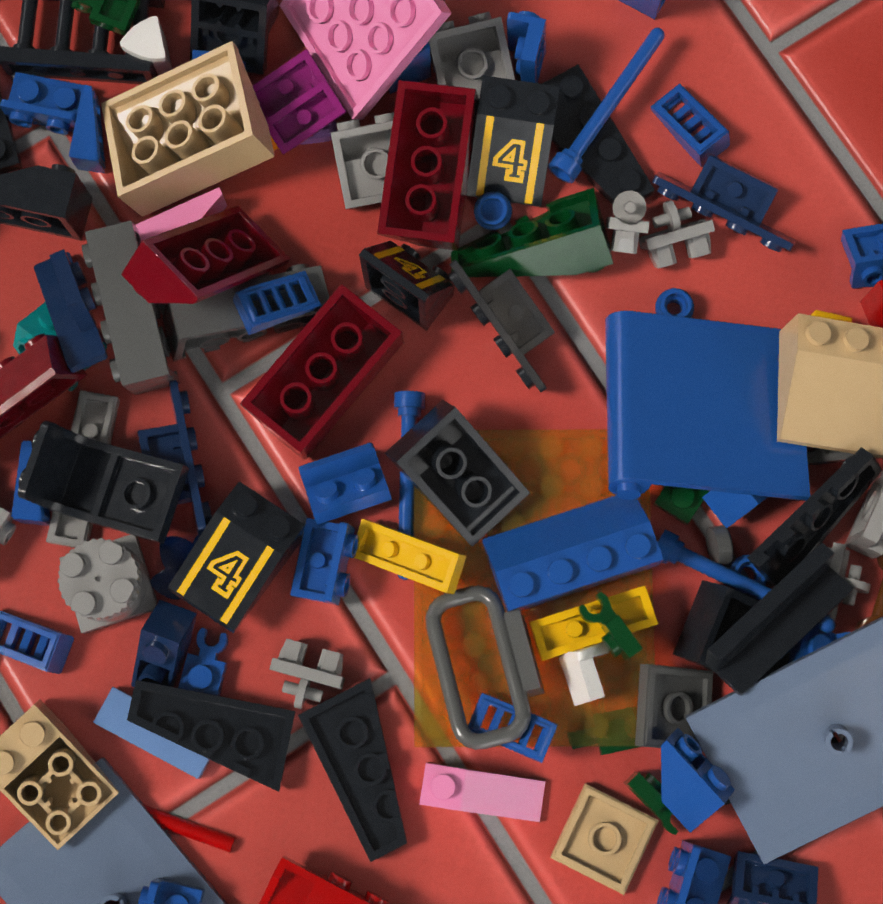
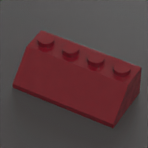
M399 80L377 230L378 235L418 246L458 251L479 104L476 89Z
M235 206L142 240L121 275L148 303L195 304L284 266L291 258L239 206Z
M341 284L240 402V405L278 440L305 461L404 343L402 331Z
M39 334L24 345L26 350L16 358L11 356L0 362V439L87 376L84 369L74 373L70 372L57 336Z

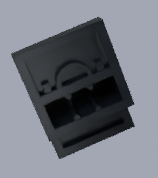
M192 0L190 61L192 60L193 50L212 51L233 41L237 46L242 61H245L246 71L263 75L267 67L268 34L279 15L280 0Z

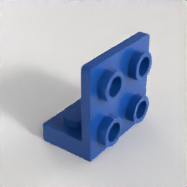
M682 840L681 847H674L669 859L668 871L673 872L669 887L663 886L661 888L656 904H718L731 856Z

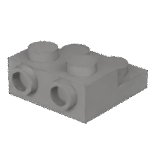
M490 12L469 16L468 25L456 28L454 21L444 22L428 41L433 73L436 76L437 85L476 89L479 99L483 75L515 80L502 18L492 19Z
M394 112L374 116L375 124L360 126L359 119L336 123L338 131L330 132L345 209L380 203L382 201Z
M883 471L871 483L845 542L846 547L871 559L883 555Z

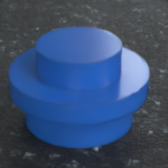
M488 192L480 196L476 201L474 216L478 224L484 229L491 231L499 230L509 223L512 217V206L508 198L503 194Z

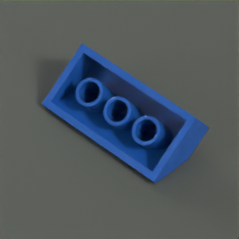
M617 495L482 539L506 612L515 609L523 611L656 567L664 560L650 520L638 499L622 500Z

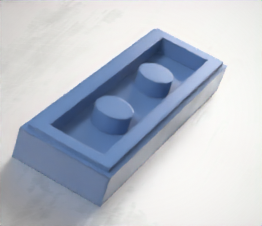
M112 687L93 723L189 775L200 779L210 760L127 721L132 696L116 687Z

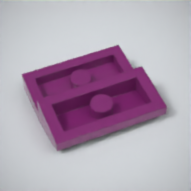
M307 49L253 85L267 121L270 135L283 155L347 113Z

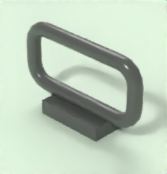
M480 585L457 589L455 594L444 593L435 598L429 605L425 616L426 630L449 721L456 739L465 747L479 750L510 743L520 738L528 729L531 720V707L528 696L530 698L545 693L523 613L520 609L505 612L499 596L490 588ZM474 601L482 602L488 609L515 711V717L511 724L484 733H475L467 725L441 624L442 614L446 610Z

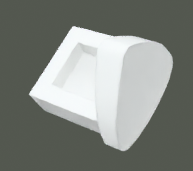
M157 16L149 17L133 26L120 41L122 49L128 54L142 60L152 61L158 75L172 70L166 37Z
M604 642L565 653L559 658L574 706L605 697L593 660L594 657L609 653Z

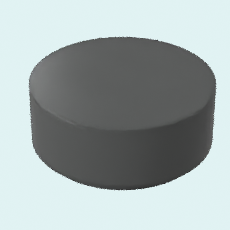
M724 525L708 527L706 530V547L710 560L721 565L730 564L733 560L734 550L728 529Z

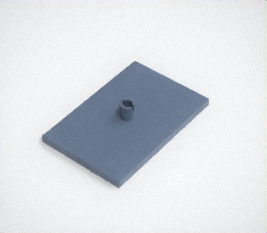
M883 616L763 676L744 695L740 696L733 691L686 715V720L707 759L713 766L720 767L728 775L731 785L735 789L729 800L763 864L883 807ZM834 732L844 735L841 742H831Z
M105 758L99 759L96 764L119 793L59 850L30 821L0 847V896L6 904H110L112 900L120 901V904H138L143 886L149 887L151 881L156 878L205 889L201 904H227L168 832L156 822L141 800Z

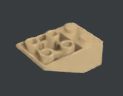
M40 699L0 735V791L57 850L119 793L70 730Z

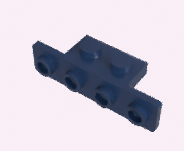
M711 154L693 188L661 172H658L652 181L659 185L657 191L660 194L675 201H678L681 196L693 202L691 208L694 211L709 218H712L715 213L728 220L725 224L728 228L743 235H746L749 230L761 236L760 243L774 251L781 252L782 248L791 251L795 244V239L761 223L779 188Z
M63 249L49 255L50 259L36 264L34 270L70 372L74 373L107 359L108 355L92 314V310L97 309L96 303L88 286L82 287V285L88 283L80 263L78 261L73 262L70 253L65 252Z
M177 380L169 381V389L176 424L138 431L139 443L142 454L183 464L190 468L178 504L192 503L199 538L212 518L209 501L201 502L199 488L205 487L202 465H194L191 451L198 450L194 427L186 428L184 414L191 413L188 394L186 390L179 392Z

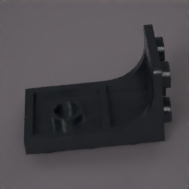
M43 421L40 429L33 437L32 452L27 466L19 477L18 496L54 513L164 544L190 468L183 464L93 440L67 430L54 422Z

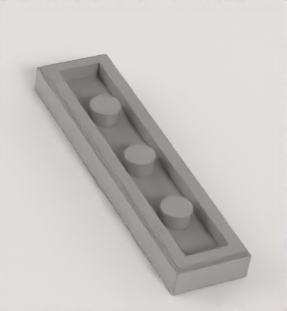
M80 390L71 431L111 445L120 399L115 396ZM52 512L46 542L75 548L77 544L90 540L93 524Z

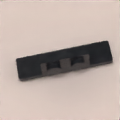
M457 260L452 261L449 265L454 271L448 274L450 280L460 294L468 290L476 301L470 308L483 326L490 322L499 335L493 340L504 356L507 358L513 354L520 363L521 367L516 372L526 387L531 389L536 386L540 393L543 392L547 387L524 354L550 337L555 331L511 269H508L478 291Z

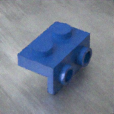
M306 519L290 593L291 596L339 606L340 598L346 597L349 590L350 574L346 573L349 558L355 557L358 547V535L354 534L355 528L344 522H340V524L325 522L317 525L315 519Z

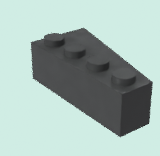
M130 220L86 231L87 244L82 245V252L86 266L88 268L93 267L97 281L91 283V289L96 305L103 306L106 320L100 321V326L105 343H112L115 358L110 359L109 362L114 381L116 383L121 382L122 386L134 395L169 387V381L177 380L178 384H180L177 371H172L168 368L166 357H170L171 349L163 327H158L157 320L161 319L159 304L148 303L121 275L141 243L138 228Z
M298 264L289 267L286 272L273 275L270 271L195 304L166 303L163 322L173 362L187 358L186 350L200 347L207 353L219 350L220 346L229 342L231 338L237 337V340L245 343L267 334V329L248 335L233 302L235 292L306 271L323 306L329 299V294L321 265L309 268L308 264ZM300 284L294 285L293 288L300 303L307 302ZM281 290L280 294L286 307L293 306L286 290ZM272 294L266 296L273 312L279 310ZM259 300L252 301L258 315H264L265 313ZM320 308L272 326L274 332L279 334L305 327Z

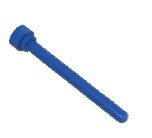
M661 28L651 30L570 148H564L562 152H557L550 161L548 168L556 177L567 183H573L582 171L580 165L583 163L581 157L663 41L665 33Z
M398 391L394 393V409L398 410V417H401V437L417 424V418L421 417V410H425V393L418 391ZM400 471L398 531L414 536L415 486ZM398 575L400 579L408 580V578Z
M666 529L658 541L664 559L662 563L664 564L668 562L676 564L678 561L759 601L772 590L685 548V543L679 540L680 536ZM826 616L815 628L825 633H830L835 629L836 623L833 618Z

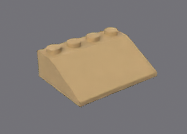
M233 41L101 103L117 197L142 217L275 157L267 121L237 46Z
M798 313L779 331L777 442L855 454L862 447L876 458L883 459V328Z

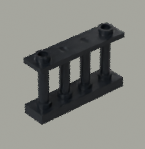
M22 0L17 44H14L13 47L0 46V64L7 75L15 76V72L45 78L143 84L157 77V71L152 61L139 59L127 52L125 55L107 52L109 30L94 25L92 49H89L88 52L72 51L70 49L74 9L71 7L73 1L48 0L60 1L55 45L50 50L35 49L33 47L38 0ZM140 0L132 27L148 18L149 7L164 8L165 0Z

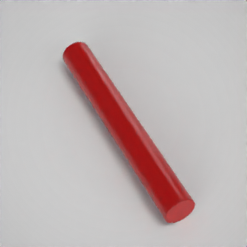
M144 805L163 829L231 853L236 837Z

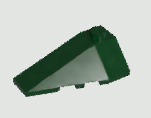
M594 188L559 198L546 205L547 212L531 220L524 215L514 220L516 225L503 234L490 232L458 248V251L454 250L451 252V262L456 259L469 278L498 277L508 269H511L515 276L578 275L585 272L593 273L613 264V258Z

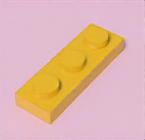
M361 520L357 532L358 547L354 558L439 591L455 594L467 557L466 555L374 521Z
M646 586L608 597L611 608L616 615L620 616L631 633L658 624ZM598 600L584 604L591 614H598L601 611V604ZM580 606L529 622L541 662L568 652L602 643L601 637L606 633L600 624L586 622L580 616L578 611Z

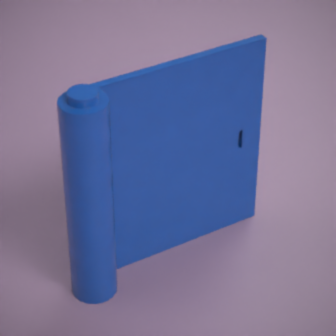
M618 311L608 315L605 319L609 491L616 494L619 499L634 500L645 493L653 484L806 501L810 497L807 446L777 442L779 331L781 329L636 311Z

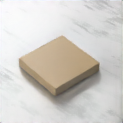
M584 783L550 858L624 895L659 820Z

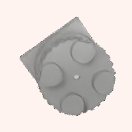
M127 535L115 540H105L103 538L98 540L93 538L90 541L85 540L82 544H77L75 549H71L64 557L59 558L61 564L59 566L60 571H58V583L60 585L58 589L62 593L61 597L65 599V604L70 606L71 610L75 612L80 631L83 634L152 612L158 603L137 536Z

